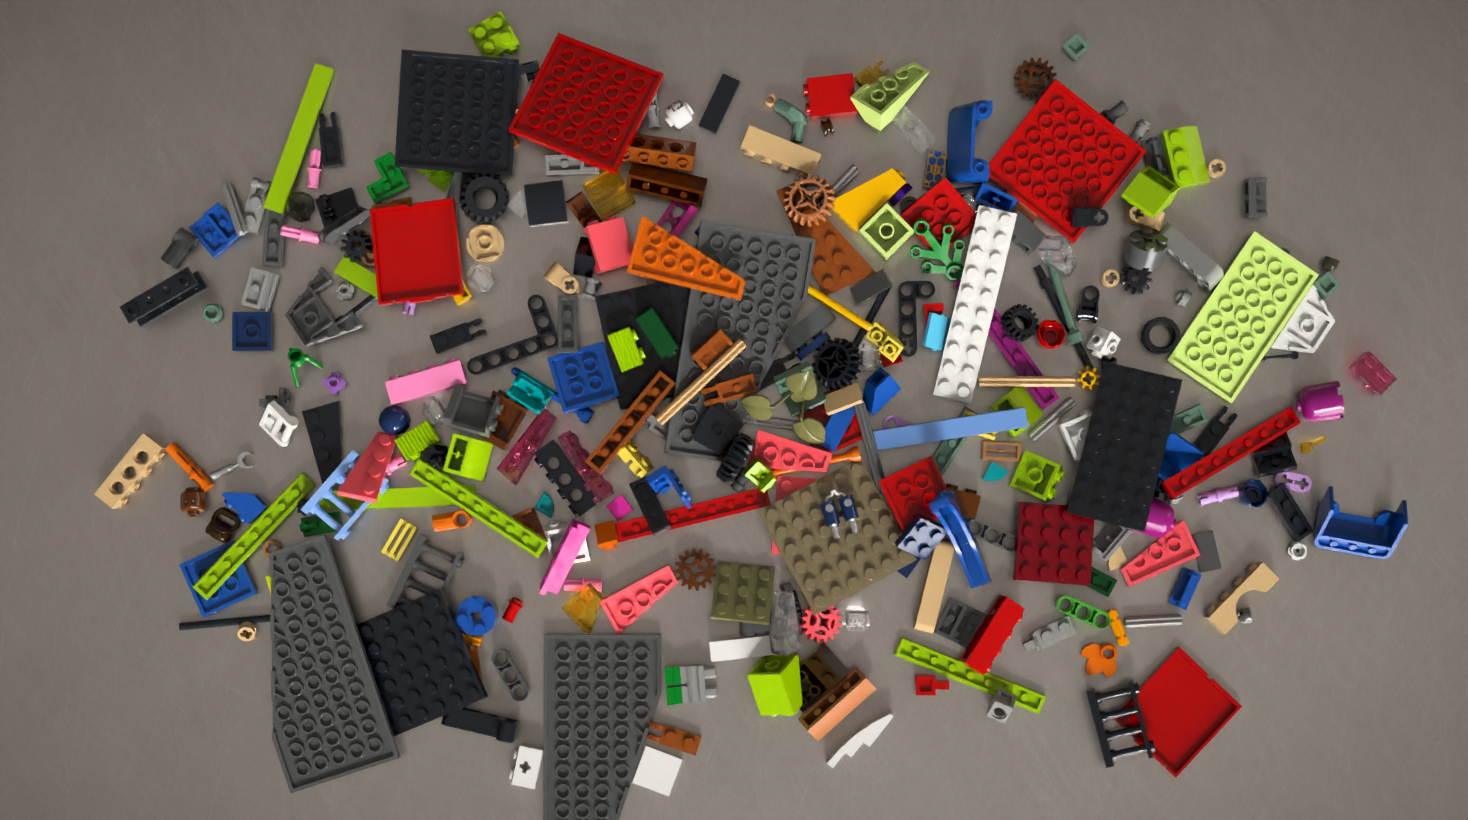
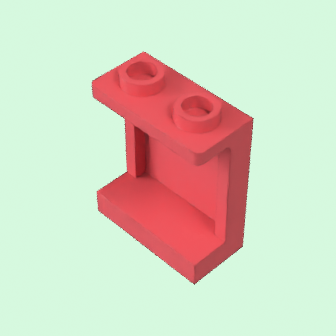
M611 216L606 218L605 222L599 223L598 220L587 223L588 226L583 229V232L587 233L596 262L594 266L595 274L628 266L633 248L624 218Z

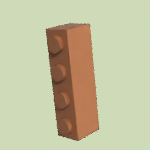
M855 667L840 683L828 691L798 720L819 741L874 692L876 688Z

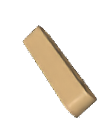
M943 538L932 551L914 622V629L932 634L934 632L955 549L950 539Z

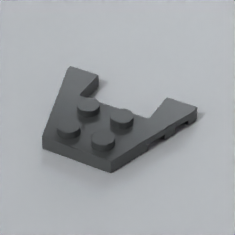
M323 267L319 268L314 280L308 283V288L302 296L299 295L285 314L307 347L363 327L353 311L337 322L328 311L318 293L332 284L333 280Z

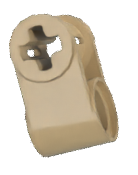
M1136 206L1128 209L1125 213V219L1129 224L1141 228L1149 227L1156 233L1160 232L1165 213L1161 211L1152 218L1145 215ZM1136 211V215H1138L1139 217L1135 218V215L1132 213Z
M554 262L543 276L567 295H577L580 291L579 282L557 262ZM573 283L575 288L573 290L568 289L567 284Z

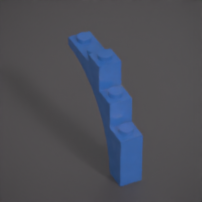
M948 489L938 492L937 497L933 498L934 502L929 504L931 511L936 514L947 531L961 561L970 587L977 588L992 582L977 539L972 535L966 516L961 512L955 493L949 492Z

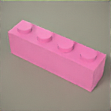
M456 358L445 361L446 364L442 366L433 364L427 366L425 371L420 372L419 369L409 371L408 376L401 377V375L389 377L390 381L385 382L391 405L401 404L455 387V384H469L462 361H457Z

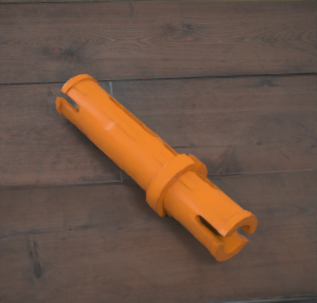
M175 442L165 449L189 475V479L191 481L194 480L203 492H207L213 487L214 484L203 474L201 467L198 468Z

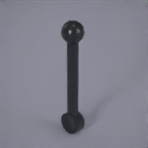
M1294 351L1291 354L1264 356L1260 362L1283 358L1297 359L1299 354Z

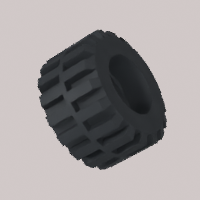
M482 173L480 175L476 174L467 180L461 189L459 198L460 207L467 217H470L472 221L488 224L498 220L504 214L510 199L509 190L506 189V184L502 183V179L494 177V174ZM478 188H488L495 194L496 202L492 208L485 210L475 205L473 194Z

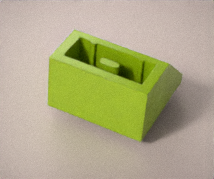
M1148 165L1137 174L1121 197L1126 199L1129 204L1139 208L1145 215L1154 218L1172 203L1180 186Z
M1014 387L989 406L992 412L1026 407L1028 427L1043 415L1023 387ZM1028 427L1006 431L1011 437H1015Z
M453 433L443 471L483 481L494 444Z

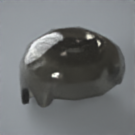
M302 191L292 193L286 201V212L293 220L298 222L309 221L310 216L315 212L314 200L310 194Z

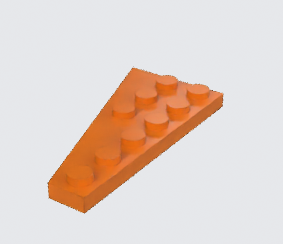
M644 216L641 217L627 273L741 300L746 283L744 279Z

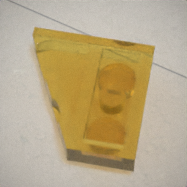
M589 582L562 609L586 634H589L593 629L603 596Z

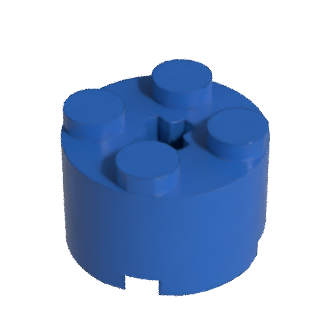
M482 595L465 599L459 605L456 613V621L459 627L465 633L473 636L483 635L490 631L498 619V612L494 602ZM479 611L481 618L475 620L473 613Z

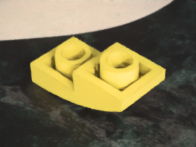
M876 321L866 335L867 339L879 347L878 351L892 362L896 360L905 347L880 321Z

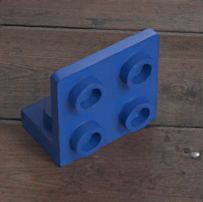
M1172 431L1168 437L1159 477L1167 480L1199 461L1204 456V452Z
M666 465L645 477L657 495L667 492L671 486H674L688 509L691 508L689 502L692 499L673 469L668 470Z

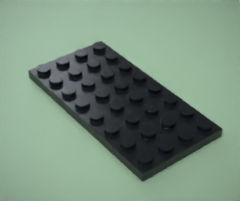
M1109 362L1104 363L1067 509L1068 514L1145 533L1182 379Z

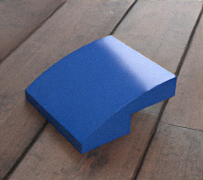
M219 202L189 227L213 258H216L240 237L236 234L231 217Z

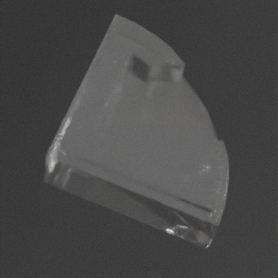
M519 192L508 204V207L521 219L525 216L527 208L525 197Z
M968 193L962 197L976 213L979 204Z

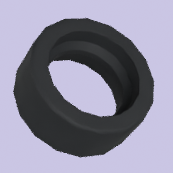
M1157 317L1148 321L1143 327L1141 340L1149 352L1165 354L1172 351L1178 345L1180 330L1173 320L1166 317ZM1163 324L1171 330L1172 339L1167 346L1157 347L1151 342L1149 333L1154 326Z

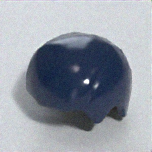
M391 405L382 410L378 422L381 429L386 433L400 435L405 433L410 427L411 419L407 410Z
M1248 479L1239 488V500L1248 508H1259L1266 503L1267 495L1265 493L1267 488L1261 480Z

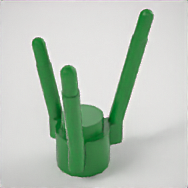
M289 349L288 359L291 362L290 368L292 369L295 386L299 388L296 367L302 366L305 361H309L321 369L323 366L308 354H303L300 349Z

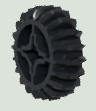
M834 338V340L828 339L827 344L823 343L822 349H816L818 355L813 356L816 361L811 364L816 367L813 369V372L816 374L815 379L819 381L820 385L830 390H839L846 387L847 384L852 385V379H858L856 374L861 372L858 367L863 364L859 361L862 356L858 353L859 349L855 347L854 343L844 338Z
M738 434L718 468L716 477L724 483L732 484L752 451L755 440L747 434Z

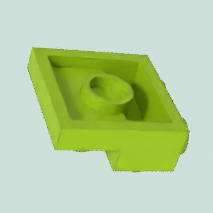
M501 11L468 29L469 34L484 57L501 58V56L507 53L510 55L516 52L518 47L521 46Z
M1025 450L1009 486L1048 502L1049 499L1052 500L1055 497L1057 489L1054 487L1057 481L1060 482L1064 476L1063 466Z

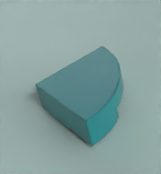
M991 462L982 479L997 481L1005 477L1009 471Z
M543 492L534 509L552 518L554 513V504L551 497L546 492Z

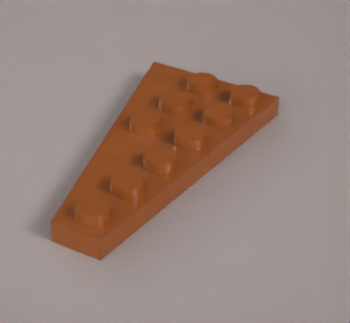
M788 186L777 190L783 207L788 205L783 202V199L789 198L784 194L785 191H791ZM800 192L796 196L795 206H797V202L801 200ZM806 196V198H807L806 200H807L809 203H811L812 206H815V205L810 201V199ZM807 209L805 211L802 210L800 213L812 214L815 212L812 209ZM788 216L796 236L816 239L811 271L820 291L825 295L841 290L876 273L827 218L825 222L819 219V225L812 221V226L809 227L807 221L804 226H801L800 220L795 223L793 217L790 218Z

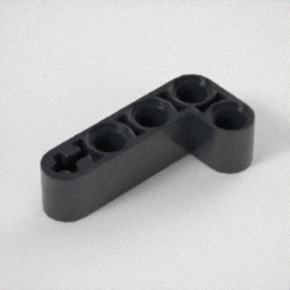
M905 281L897 288L898 339L906 346V340L902 341V338L908 339L913 337V340H909V347H912L913 350L909 354H907L906 350H902L900 353L904 358L912 357L917 352L916 300H926L933 296L935 286L930 281ZM923 285L929 286L931 290L929 295L921 293ZM909 286L911 294L908 296L903 295L901 288ZM909 305L912 308V313L910 315L903 314L902 306ZM909 324L912 327V333L905 334L902 331L903 325Z
M463 707L444 715L441 724L496 737V740L513 743L516 739L520 721Z

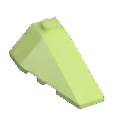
M912 62L895 70L894 74L886 78L882 76L871 85L869 83L863 85L851 96V101L864 121L881 131L893 120L927 77L929 70Z

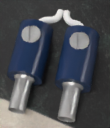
M836 490L830 491L831 494L825 498L824 503L820 504L826 527H831L834 539L841 536L837 526L840 520L834 500L828 501L833 494L843 496L838 500L845 522H850L853 534L859 532L856 522L859 515L853 496H846L842 492H836Z

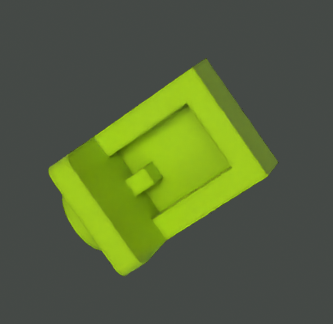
M757 458L743 471L744 475L758 485L763 493L770 489L776 481L773 471Z

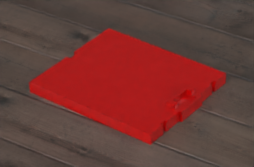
M454 198L418 202L410 207L409 204L369 209L371 214L370 222L378 302L380 306L391 305L393 302L421 303L444 298L447 295H464Z
M1177 647L1140 686L1141 694L1137 695L1149 741L1153 740L1156 752H1153V757L1161 765H1165V769L1175 778L1242 707L1214 679H1208L1207 676L1209 674L1180 647ZM1131 696L1120 709L1135 706L1133 697ZM1137 713L1114 718L1121 727L1128 728L1140 725ZM1142 732L1131 735L1137 745L1145 744Z

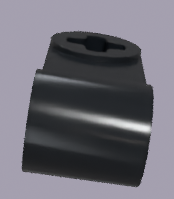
M1071 207L1070 227L1103 226L1108 222L1109 216L1104 209ZM1098 212H1100V215H1104V218L1100 219L1099 223L1098 220L1094 219V215H1098Z
M1090 285L1080 290L1076 321L1087 320L1092 321V323L1097 322L1100 296L1097 287ZM1087 289H1091L1094 292V297L1091 300L1085 297Z

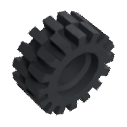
M1021 304L1014 305L1002 315L1001 319L1003 320L1000 321L1001 325H1004L1002 331H1007L1005 335L1006 337L1010 335V340L1015 339V342L1020 340L1022 342L1037 332L1036 329L1039 324L1036 323L1039 320L1034 318L1037 314L1035 312L1031 313L1033 310L1031 307L1026 309L1027 305L1025 304L1023 306ZM1015 317L1023 321L1024 329L1017 326Z

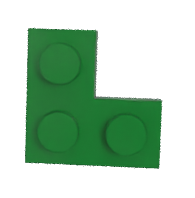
M391 152L374 160L383 178L368 185L366 189L373 202L377 205L410 186L401 169L394 168L395 158Z

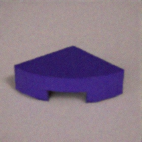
M906 183L894 194L889 202L895 206L913 187Z

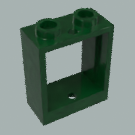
M650 306L636 316V321L661 358L666 356L668 359L677 353L678 343L653 306Z

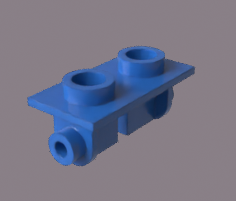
M1183 567L1168 603L1186 610L1201 578V574Z

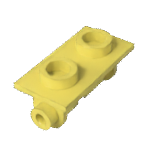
M629 441L618 454L625 463L630 460L633 461L628 467L637 477H644L647 472L654 468L651 465V461L646 456H643L638 450V446L632 441Z

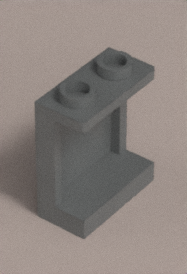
M455 384L443 416L444 426L489 438L491 432L496 430L497 415H501L503 410L501 396L496 395L495 399L466 392L463 389V385Z

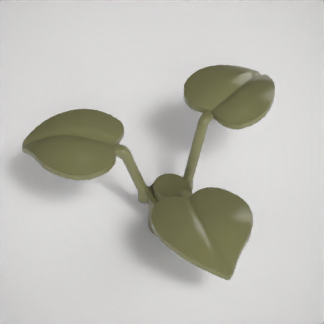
M811 368L789 375L786 380V385L789 389L788 393L773 405H770L768 397L758 394L749 395L742 399V406L752 417L758 420H768L773 415L771 409H775L786 398L791 396L793 401L802 402L800 421L794 424L795 433L802 440L809 443L819 444L826 441V432L823 424L815 418L808 417L804 419L803 417L806 401L815 398L817 394V384Z

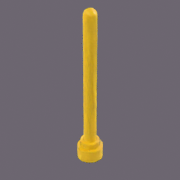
M809 284V294L868 331L872 329L871 323Z

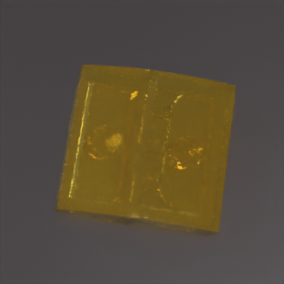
M617 171L616 175L605 172L582 185L602 221L636 203L630 190H626V183L619 171Z

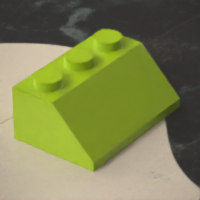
M1197 126L1179 127L1163 131L1159 134L1169 172L1168 178L1180 186L1179 189L1210 182Z

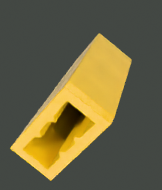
M892 168L836 198V201L831 203L835 206V209L832 210L856 233L905 185V176L899 170L895 171Z

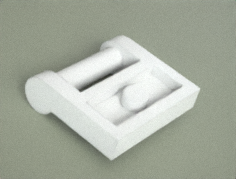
M273 400L268 404L259 425L280 446L286 447L290 442V435L293 429L297 427L299 421L296 417L290 416L281 405ZM284 423L286 428L282 434L279 430Z

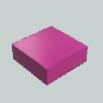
M622 494L606 506L617 521L633 510Z

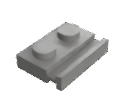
M251 267L241 305L270 312L280 275Z

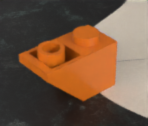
M612 520L594 525L598 548L603 547L604 551L616 548V544L620 542L615 521Z

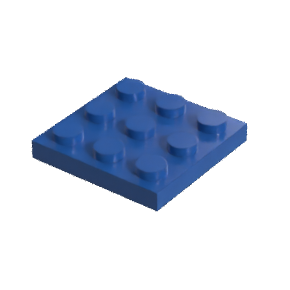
M603 342L579 348L578 353H562L547 358L564 414L620 398Z
M234 540L179 565L203 618L258 593L244 562L208 600L192 587L233 545Z

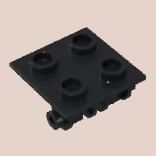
M352 187L329 195L322 194L319 198L315 199L324 228L358 206Z

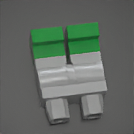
M705 664L665 666L666 685L685 684L666 687L667 706L707 701V698H713L718 695L717 685L706 686V679L716 678L715 667H705Z

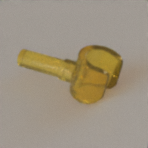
M1326 437L1312 442L1301 443V453L1313 452L1312 446L1327 441Z

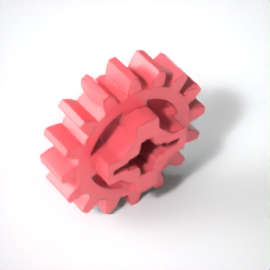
M833 605L826 609L827 612H820L815 616L809 606L808 610L803 609L802 611L805 613V616H800V619L803 620L800 627L805 629L802 633L805 635L809 634L808 639H814V642L817 643L820 640L826 643L827 637L833 640V633L839 634L836 628L842 626V624L838 623L842 616L836 615L839 609H833ZM820 630L823 634H816L814 632Z

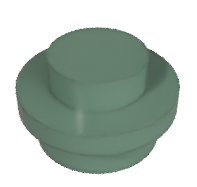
M211 303L204 307L203 317L206 321L216 323L222 318L223 311L219 305Z

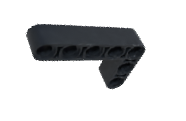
M532 295L527 302L538 335L473 357L467 363V369L471 374L483 375L557 348L558 334L547 303L542 296ZM535 299L542 301V306L539 309L532 307V302ZM540 318H548L549 323L546 327L539 326ZM552 335L555 337V343L548 346L545 343V338ZM528 343H536L537 348L534 352H528ZM512 348L518 350V356L514 359H511L508 354ZM493 355L500 357V362L497 365H492L490 362ZM476 361H479L482 365L481 370L478 372H474L472 369V365Z

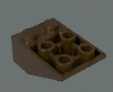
M824 642L799 662L803 703L799 709L802 712L840 683L849 672Z

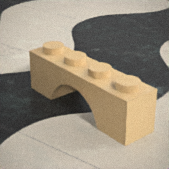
M1263 562L1252 563L1247 568L1248 573L1244 577L1240 576L1233 583L1235 586L1230 591L1226 590L1220 596L1221 600L1216 605L1212 604L1206 610L1207 614L1204 617L1220 633L1226 634L1239 621L1236 615V604L1241 595L1250 590L1266 593L1279 580Z

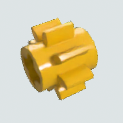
M1086 366V372L1079 371V374L1082 376L1077 381H1082V388L1089 386L1090 390H1093V384L1099 386L1100 382L1097 379L1102 374L1097 375V367L1090 370V367ZM1088 373L1090 374V376H1094V379L1091 381V383L1089 380L1085 379Z

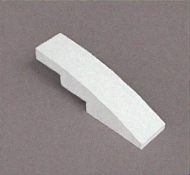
M787 633L709 642L711 662L789 653Z
M888 712L854 732L826 760V763L834 768L845 753L852 757L863 742L870 747L893 718V714Z

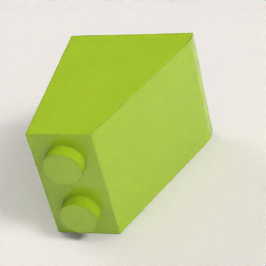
M798 654L763 656L747 674L760 715H769L771 717L776 715L793 716L803 705Z

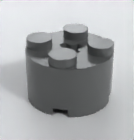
M1142 227L1141 230L1133 231L1128 237L1125 248V262L1137 270H1142L1143 268H1149L1148 271L1158 270L1164 259L1168 239L1153 232L1149 227Z

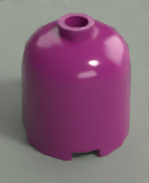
M1339 381L1304 387L1300 392V398L1296 400L1297 411H1301L1303 417L1310 422L1344 419L1342 415L1344 413L1343 395H1338L1337 388L1341 387Z
M1153 497L1144 534L1153 537H1163L1169 530L1174 529L1176 525L1175 513L1169 503Z

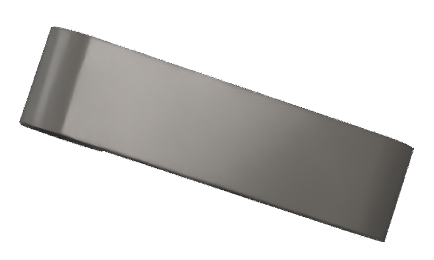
M1167 223L1158 232L1159 235L1168 239L1166 251L1197 277V282L1204 290L1210 292L1224 277L1222 268L1173 225Z

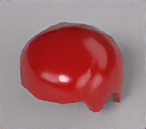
M1045 319L1038 326L1036 332L1037 342L1047 349L1058 348L1064 342L1066 335L1064 327L1057 320Z

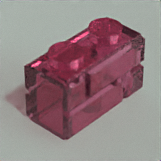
M1370 351L1364 352L1349 367L1352 371L1350 373L1351 376L1358 382L1361 380L1366 385L1364 387L1365 390L1371 395L1375 394L1378 396L1383 394L1397 380Z

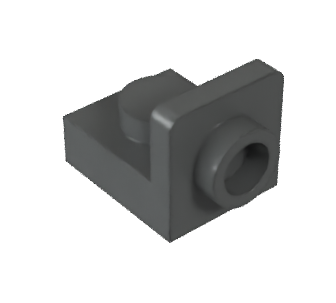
M279 387V399H277V395H265V399H259V407L267 408L268 404L275 400L283 408H287V403L290 402V393L287 392V388Z

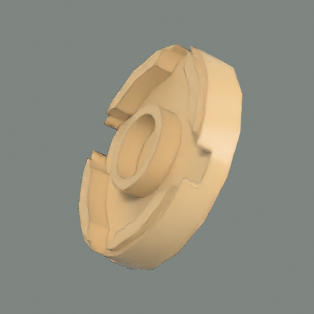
M480 224L473 227L467 235L466 248L475 260L479 262H492L502 254L504 238L496 227L490 224Z

